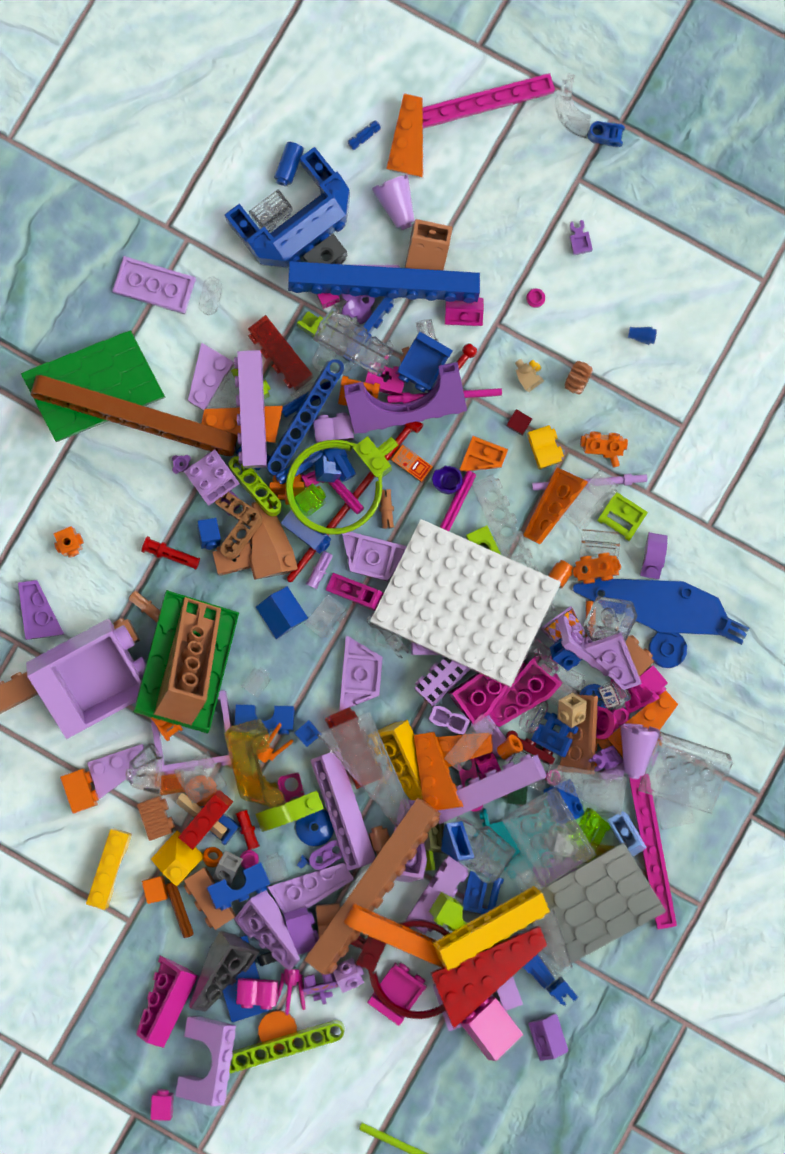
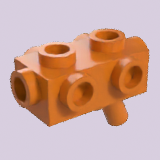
M592 431L590 434L581 436L580 447H583L585 453L602 454L603 457L610 458L612 467L620 465L617 456H623V452L627 450L628 440L618 433L601 435L600 432Z
M600 553L598 558L594 559L591 556L580 557V561L575 562L576 566L573 567V574L575 578H578V581H583L584 584L595 583V579L599 578L602 581L613 580V576L619 575L621 564L617 556H610V553Z

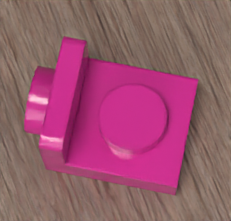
M493 752L474 758L483 778H486L485 774L496 769L497 773L501 771Z

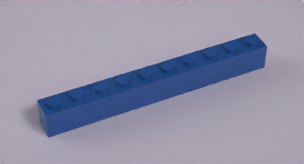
M289 261L288 291L295 293L349 294L351 296L366 295L373 298L383 296L392 299L400 297L410 300L426 299L428 301L445 300L447 302L464 301L466 303L478 302L480 294V273Z

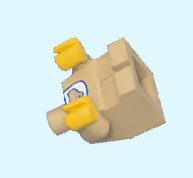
M522 359L515 362L518 367L516 370L518 379L526 391L530 392L544 382L540 375H536V372L541 370L538 362L532 360L529 364H524Z

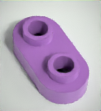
M338 840L329 842L310 855L309 862L314 869L322 870L343 857L341 849L339 853L332 851L334 846L340 848ZM317 856H321L323 858L322 863L316 862Z

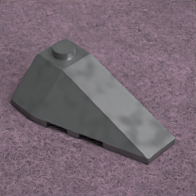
M220 931L210 946L189 1007L206 1012L222 996V991L229 984L233 985L236 982L235 978L242 971L246 972L251 967L259 954V950L235 934Z

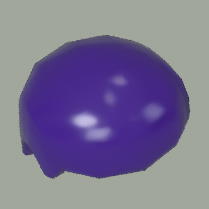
M445 465L443 468L434 471L432 482L440 493L448 495L457 492L461 488L463 478L457 468Z

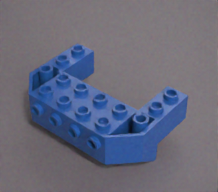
M313 147L301 156L300 162L320 188L321 195L274 231L269 233L265 226L259 229L240 203L225 214L228 224L261 265L288 268L289 261L300 262V258L328 238L335 231L339 232L346 226L350 201L349 188L338 171L335 172L316 147Z

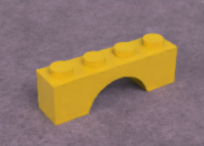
M116 828L110 829L86 902L87 905L102 910L108 909L114 891L116 876L123 857L127 852L132 836L131 833Z

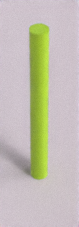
M361 1123L359 1127L360 1131L409 1154H428L364 1123Z

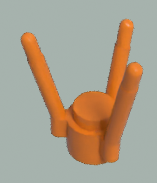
M281 723L276 726L269 738V734H264L254 753L264 763L269 759L273 761L278 754L294 742L291 739L273 753L274 749L270 746V743L282 726Z

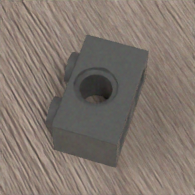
M332 234L303 255V259L309 263L342 264L346 260L347 251L336 236ZM324 254L332 256L328 261L322 260L321 257Z

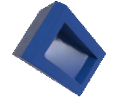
M463 821L444 825L441 851L456 862L475 858Z

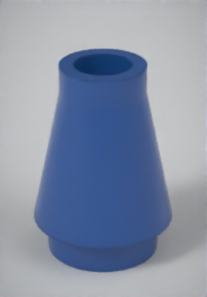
M630 327L628 338L647 345L654 344L657 329H653V327Z

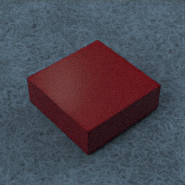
M516 409L506 426L523 436L532 418Z

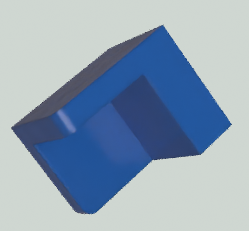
M322 455L315 462L316 481L334 483L341 476V471L336 470L335 462L327 461V456Z
M310 720L294 732L306 747L322 735Z
M224 814L219 822L227 828V831L220 840L222 844L226 845L240 828V825Z

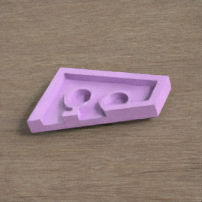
M622 633L584 645L585 650L591 653L596 662L603 666L608 675L622 690L641 684V679Z

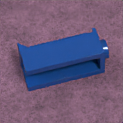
M292 510L281 522L289 531L319 554L330 545L332 539L327 534L314 531L305 526Z

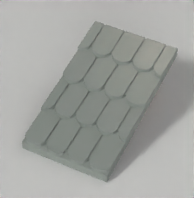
M623 842L540 889L550 912L542 919L535 920L532 923L535 927L540 926L547 943V948L560 969L665 913L666 910Z

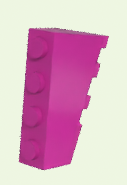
M160 956L158 963H161L159 971L155 972L153 980H155L153 991L148 994V1007L143 1010L136 1035L148 1044L164 1048L198 975L188 968Z

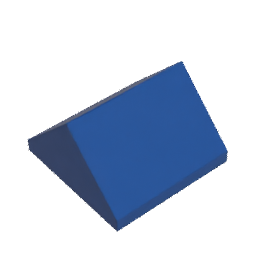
M288 586L271 594L256 606V609L276 639L309 619Z

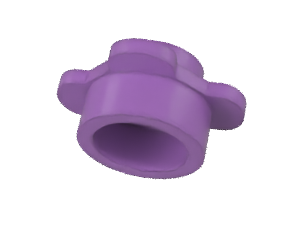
M174 455L172 457L174 466L172 471L178 474L187 470L191 461L190 456Z

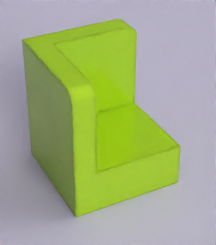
M308 311L301 321L298 320L297 327L317 339L327 322L323 317H317Z

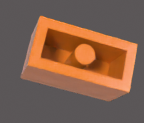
M80 769L60 777L73 813H78L98 805L97 801L99 798L96 790L92 789L91 782L93 780L89 771L86 772V769Z

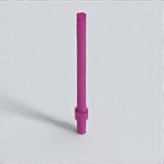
M502 388L464 391L465 398L502 396ZM410 392L402 393L403 395H388L387 398L388 403H409L420 399L427 393L410 394Z

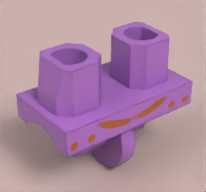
M333 973L322 975L324 983L316 984L314 974L305 976L304 995L320 992V994L313 995L314 1001L321 1000L323 1005L327 1004L326 998L333 997L332 991L325 992V990L339 987Z

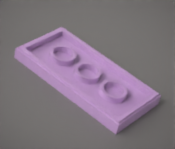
M123 256L112 292L185 314L196 277Z

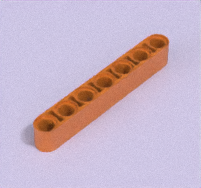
M356 904L352 905L343 921L347 926L436 966L444 967L433 945L437 940Z

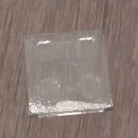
M209 751L174 769V773L192 805L227 786Z

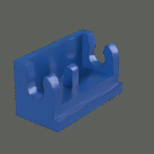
M562 976L546 988L551 996L554 995L563 1006H566V1003L563 1001L562 996L565 998L566 994L573 1001L578 999L576 993Z

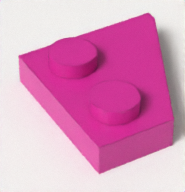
M611 679L629 714L659 699V696L643 682L635 687L622 690Z

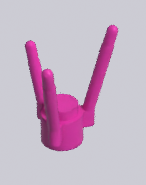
M284 968V973H281L277 1002L285 982V985H288L285 1015L289 1014L292 986H297V982L301 1006L303 1010L306 1009L302 984L303 975H300L299 969H291L289 971Z

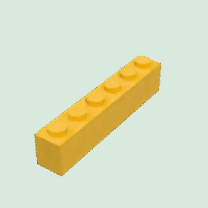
M533 886L435 941L433 945L441 963L449 970L459 966L463 961L475 957L477 953L491 948L500 940L510 937L514 932L526 928L528 924L535 920L542 919L550 910L542 892Z

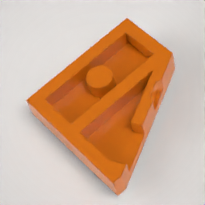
M472 436L459 471L501 468L508 449Z

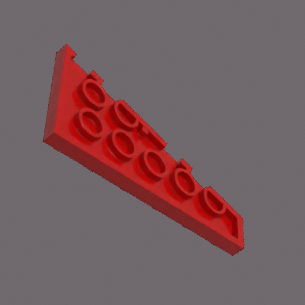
M540 926L497 943L491 948L477 953L475 957L463 961L455 968L447 970L444 966L431 972L453 1029L547 946Z

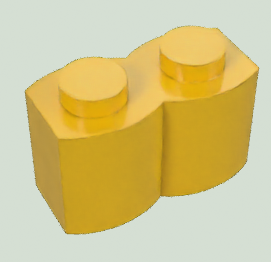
M550 425L527 433L528 441L539 470L562 462L561 458L564 457L562 448L560 446L557 447L555 442L558 438L554 428L551 429Z

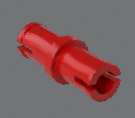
M248 810L236 813L241 827L240 833L244 836L247 849L252 850L259 847L260 845L254 832L255 826H252Z

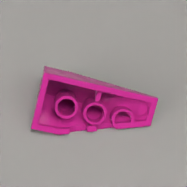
M524 662L522 663V666H521V668H520L518 674L520 673V671H521V670L523 669V667L525 666V663H524ZM476 673L448 694L458 709L475 725L491 713L508 686L483 674Z

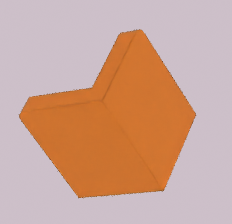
M163 875L142 881L148 904L169 898Z

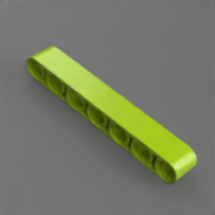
M333 1020L266 1042L232 1051L229 1074L339 1041L344 1035L345 1026L341 1021ZM333 1026H337L340 1028L341 1033L334 1035L330 1029ZM319 1032L322 1035V1039L314 1040L312 1033ZM301 1038L303 1045L296 1046L293 1043V1039ZM280 1043L284 1046L285 1050L278 1052L275 1050L274 1045ZM256 1050H264L266 1056L258 1057ZM244 1055L247 1058V1062L240 1063L237 1056Z

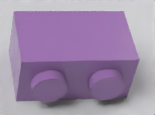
M303 907L284 913L287 928L298 955L310 952L319 940L317 930L313 931L311 926L315 924L312 912L308 913L307 908Z

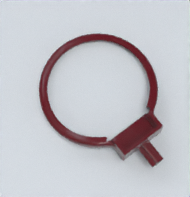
M408 920L399 923L408 928H429L443 936L450 934L443 927L428 921ZM359 936L350 943L362 949L356 964L368 970L375 994L392 1012L411 1019H426L446 1011L443 1004L426 1011H411L396 1005L384 993L379 983L377 971H374L386 943L371 936H368L367 939Z

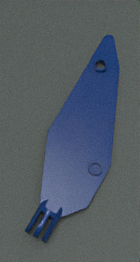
M596 579L595 583H578L573 587L575 593L660 633L721 635L742 645L744 642L742 639H745L747 635L745 632L749 631V627L728 618L718 597L684 581L630 579L602 581L601 579ZM601 591L604 593V596L599 597L597 593Z

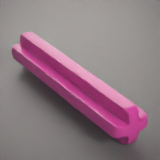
M339 479L334 483L328 482L356 514H360L364 510L363 505Z

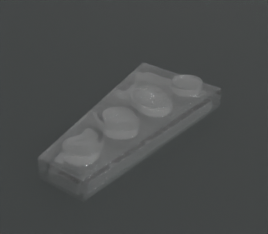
M549 764L547 784L621 816L627 782L626 776Z

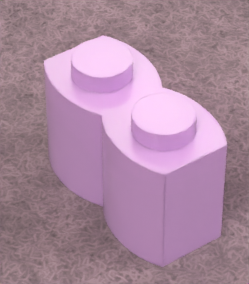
M338 413L334 418H329L328 415L317 416V420L313 421L316 443L326 440H355L351 418L347 413Z
M434 706L429 717V721L434 725L447 727L456 734H465L470 722L467 717L457 713L452 714L442 706Z

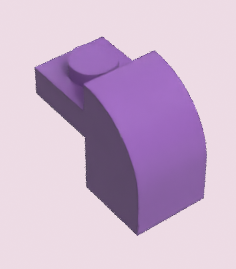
M648 532L640 576L660 579L667 552V535Z

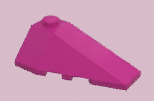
M537 654L515 678L512 686L507 688L489 716L498 727H501L522 713L549 699L563 682L552 666Z

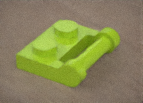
M615 492L597 521L608 525L625 536L624 539L630 541L648 512L618 492ZM609 512L632 525L631 529L628 530L607 516Z

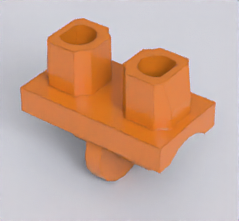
M301 474L294 478V499H297V496H305V485ZM274 475L272 482H270V489L278 496L279 500H285V505H289L286 495V483L280 484L276 480V475Z

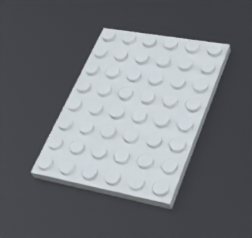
M420 519L370 622L511 687L561 582Z

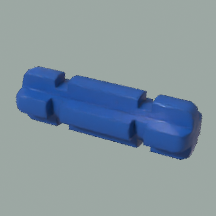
M374 120L369 124V127L366 126L357 133L355 138L352 137L348 140L350 148L355 150L359 147L360 143L363 144L372 137L373 133H377L381 129L380 124Z

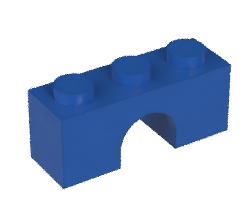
M236 704L235 729L239 730V733L250 734L251 731H258V734H270V731H274L276 726L281 723L282 726L278 734L289 735V732H294L295 708L294 706H274L272 718L262 721L256 716L255 705Z
M261 862L242 871L245 883L239 890L231 889L225 879L206 887L215 909L220 908L223 911L231 907V902L237 899L240 903L250 898L248 894L254 891L259 894L268 890L266 886L270 884V881Z

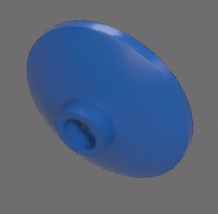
M324 809L298 819L296 822L298 837L309 846L325 844L334 833L329 813ZM316 823L318 830L313 831L311 825Z

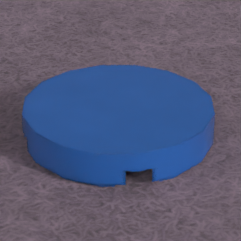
M658 632L649 643V652L653 655L652 659L656 665L662 668H673L684 661L687 655V644L679 633Z

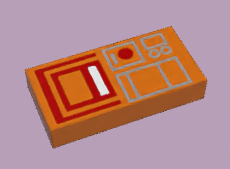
M403 444L391 459V461L421 483L433 468L432 465Z

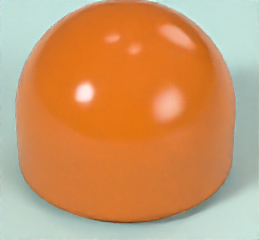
M209 847L204 851L203 861L208 867H217L223 854L220 849ZM215 852L218 858L210 859L208 855Z

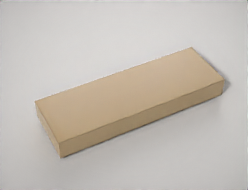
M181 793L177 798L176 804L192 817H196L202 809L184 793ZM217 821L210 831L222 839L227 828Z

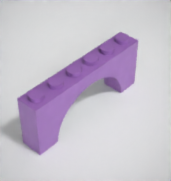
M457 362L440 365L437 382L431 391L420 399L409 403L391 404L380 401L366 390L363 382L344 385L345 398L354 434L367 433L377 429L383 430L391 426H402L410 422H421L425 419L441 418L444 415L460 414L467 411Z

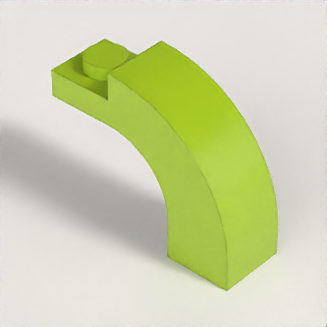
M314 791L258 812L255 816L261 832L296 821L324 808L318 792Z

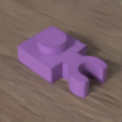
M580 220V228H575L574 223H570V230L574 233V235H570L573 255L588 253L593 250L589 232L583 233L585 226L583 220Z
M610 746L600 750L589 759V762L597 763L598 766L594 769L597 772L603 767L606 771L617 767L623 763V760L615 747Z

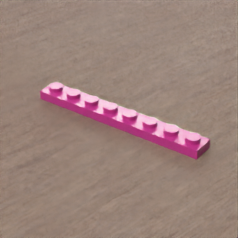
M548 73L423 107V129L555 93L551 74Z
M647 771L639 779L629 778L639 835L647 846L642 851L647 879L666 910L665 913L655 918L657 929L675 927L677 924Z

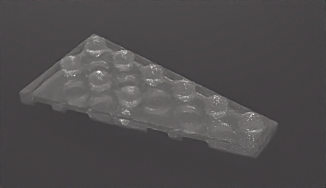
M370 712L317 734L319 739L324 741L329 747L328 749L342 762L341 764L361 787L363 786L369 793L371 799L375 800L382 808V811L390 821L398 827L411 806Z

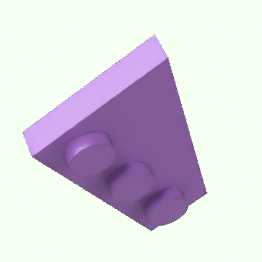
M38 581L18 582L25 639L30 640L64 635Z

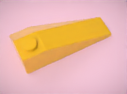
M408 720L392 723L367 735L378 758H383L388 765L386 767L387 770L395 774L398 778V784L409 799L416 801L419 798L423 800L414 733Z

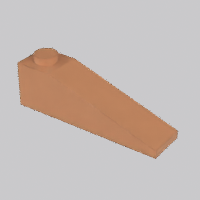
M267 500L269 509L273 508L269 500ZM253 502L252 508L257 510L262 516V524L250 539V544H252L250 565L254 580L285 575L297 570L298 567L293 549L278 517L267 515L256 502ZM251 517V521H256V517Z

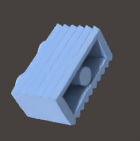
M621 811L607 821L620 844L624 842L631 855L635 856L645 850L647 846L629 818L630 816Z

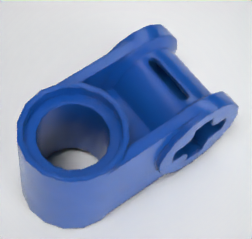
M595 121L591 124L587 136L593 143L621 147L623 145L621 141L622 133L625 130V126L618 123ZM593 130H600L601 135H595Z

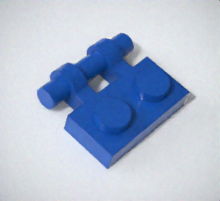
M546 711L543 714V718L547 720L546 724L538 723L531 740L562 757H566L573 741L567 735L569 732L576 734L579 728L577 726L569 727L558 719L557 714ZM555 725L561 727L560 732L553 730Z

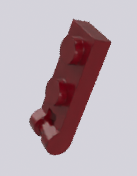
M512 730L508 731L505 736L506 738L510 735L518 737V734ZM519 738L524 751L533 756L538 755L539 759L550 765L553 764L556 759L552 756L553 752L544 747L542 750L535 747L537 743L528 738L525 741Z

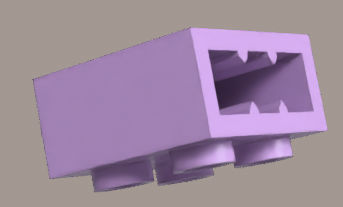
M216 450L206 454L201 460L192 464L184 471L208 506L240 484Z

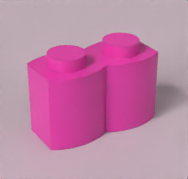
M238 979L237 1004H241L242 1008H253V1005H259L261 1009L271 1010L272 1006L277 1005L278 980Z

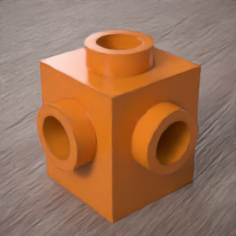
M70 526L54 533L57 541L54 544L58 553L71 558L78 555L80 550H83L81 544L84 541L81 534L76 533L74 527Z

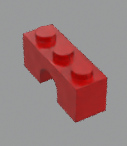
M218 789L178 838L193 850L227 811L233 800Z

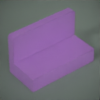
M557 1014L528 1023L540 1061L555 1059L568 1052Z

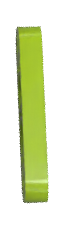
M239 456L231 458L229 469L238 482L267 515H279L281 512V502L252 468L244 469L243 464H241V470L238 467L234 468L235 463L240 465ZM246 476H253L255 480L252 483H246L244 478ZM259 489L266 491V495L263 497H258L255 493ZM268 499L273 506L276 505L275 510L273 508L269 509Z

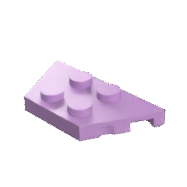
M353 532L342 534L350 572L388 581L392 577L407 548L404 545Z
M346 636L339 710L348 709L380 695L383 657L349 636Z

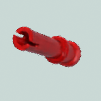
M149 536L146 537L141 550L143 553L154 554L159 559L164 557L195 570L200 562V558L170 548L165 542L154 541Z

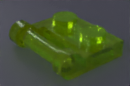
M587 808L569 841L586 857L594 859L598 846L606 831H609L611 827L593 809Z

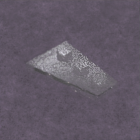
M553 908L542 919L534 921L521 932L540 926L547 946L538 953V956L557 980L570 971L573 966Z

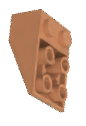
M415 219L412 226L405 268L444 270L453 227Z

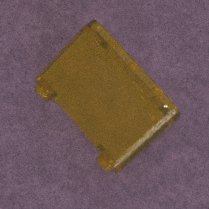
M258 719L228 728L225 733V740L240 797L243 800L269 807L285 805L284 796L281 790L278 789L277 783H270L266 780L265 776H262L257 754L266 751L270 746L269 733L262 720Z

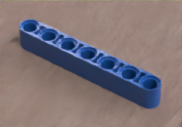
M329 360L323 367L269 457L266 467L269 473L277 475L285 470L342 375L344 365L340 360ZM333 362L339 366L337 373L330 371V365ZM322 379H327L329 382V387L326 390L320 387ZM314 395L319 398V404L316 406H312L310 403V398ZM302 412L309 413L310 418L307 422L301 421L300 415ZM294 428L300 431V435L296 439L290 436V432ZM287 444L290 447V452L287 455H282L280 449L283 445ZM278 461L280 463L278 471L271 470L270 465L272 462Z

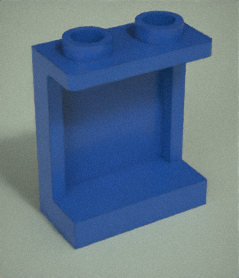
M419 332L396 374L399 375L398 378L405 383L410 381L415 384L417 390L423 393L425 391L429 392L439 375V366L445 365L453 350Z

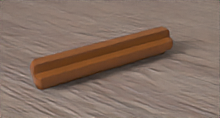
M172 882L167 883L166 889L184 938L191 937L194 933L178 887Z

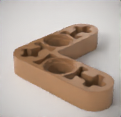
M227 492L216 500L215 503L220 509L239 520L220 547L221 553L227 559H234L240 554L262 524V516L257 510ZM221 498H227V500L230 502V505H228L224 501L222 502ZM238 505H242V512L239 514H235L234 508ZM250 517H256V521H250ZM240 530H245V537L242 539L237 538V533ZM227 548H233L234 550L232 552H228Z

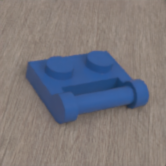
M470 871L462 904L463 910L485 914L496 908L500 886L503 884L504 878ZM488 881L493 882L488 908H482Z

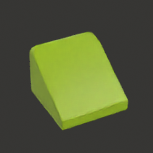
M426 851L427 862L425 871H433L436 869L433 852Z

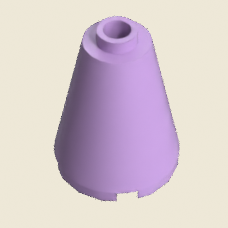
M400 176L384 182L382 186L377 185L373 187L374 194L397 228L401 227L402 230L412 227L411 223L415 220L408 176Z
M640 724L621 725L624 772L628 774L629 778L639 779L640 776H644L660 735L659 729L649 726L648 730V728Z

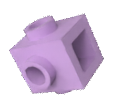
M353 958L338 964L333 972L336 982L343 993L364 983L362 978L364 971L361 966L356 965Z

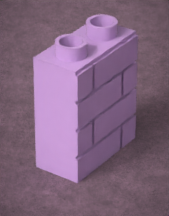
M110 619L104 620L87 631L69 639L67 642H63L46 653L26 662L27 677L66 739L136 702L146 661L143 657L135 661L131 657L127 649L135 646L124 625L115 629Z

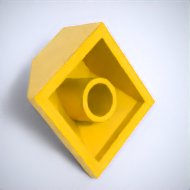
M178 830L151 858L158 869L176 886H179L203 860V853L195 847L192 850L178 838L181 834Z

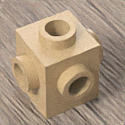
M574 693L560 699L558 719L571 728L582 723L586 717L587 701Z

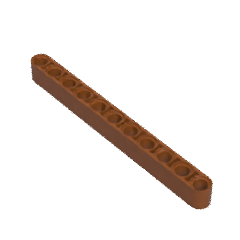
M38 375L35 377L30 395L37 400L210 452L216 450L220 455H234L238 436L233 433L46 376Z

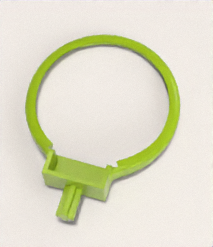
M367 436L357 444L343 440H326L305 449L293 462L286 481L287 499L295 516L305 526L324 534H344L364 525L373 516L381 501L382 478L392 471L391 464L384 456L398 446L396 441L390 437L379 447H376ZM337 448L351 452L353 448L379 480L375 482V496L371 507L360 520L349 526L326 528L315 524L303 515L295 502L293 483L296 472L307 457L319 450Z

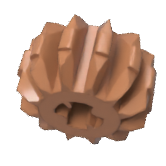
M575 362L566 379L565 388L572 393L581 394L591 377L592 367L585 362Z

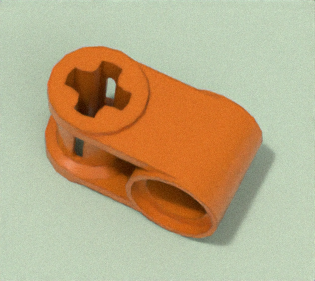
M150 717L167 741L170 740L172 735L183 730L181 725Z

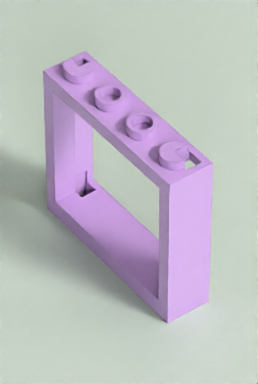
M220 691L218 700H221L229 755L165 765L160 731L151 719L159 772H164V775L176 774L175 770L183 769V772L194 771L195 766L202 765L203 769L213 768L214 763L221 762L222 766L231 765L233 760H237L227 691Z

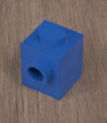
M217 518L197 521L201 549L212 550L220 546L221 537Z
M562 638L550 646L552 659L567 671L577 666L582 660L575 653L563 647Z

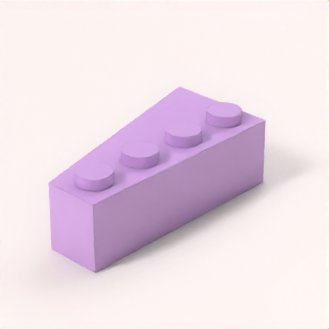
M447 855L405 921L422 920L436 924L429 910L440 892L452 898L458 891L456 887L460 882L463 883L469 874L467 872L468 867L459 861L456 862ZM415 927L424 934L427 931H432V929L425 927Z

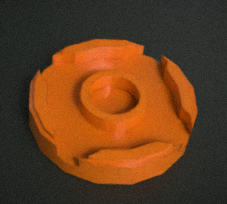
M283 1010L267 1013L261 1019L258 1026V1035L261 1042L297 1032L295 1019L290 1014L285 1015ZM277 1043L274 1045L275 1050H283L284 1046Z

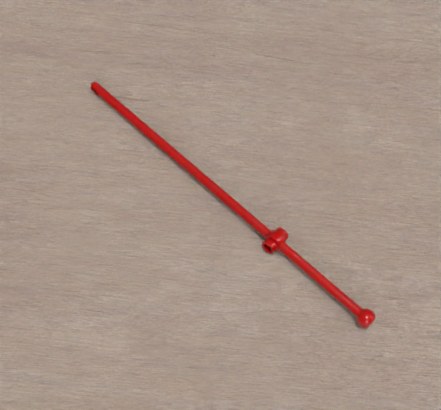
M470 343L463 347V354L457 360L459 370L468 358H473L477 354V348ZM415 421L405 424V428L395 439L398 446L384 456L387 461L410 432L414 431L416 434L420 432L423 428L421 422ZM371 471L353 492L356 499L361 496L375 478ZM346 502L326 528H335L350 510ZM311 547L297 563L298 569L290 572L287 576L288 582H293L316 553Z

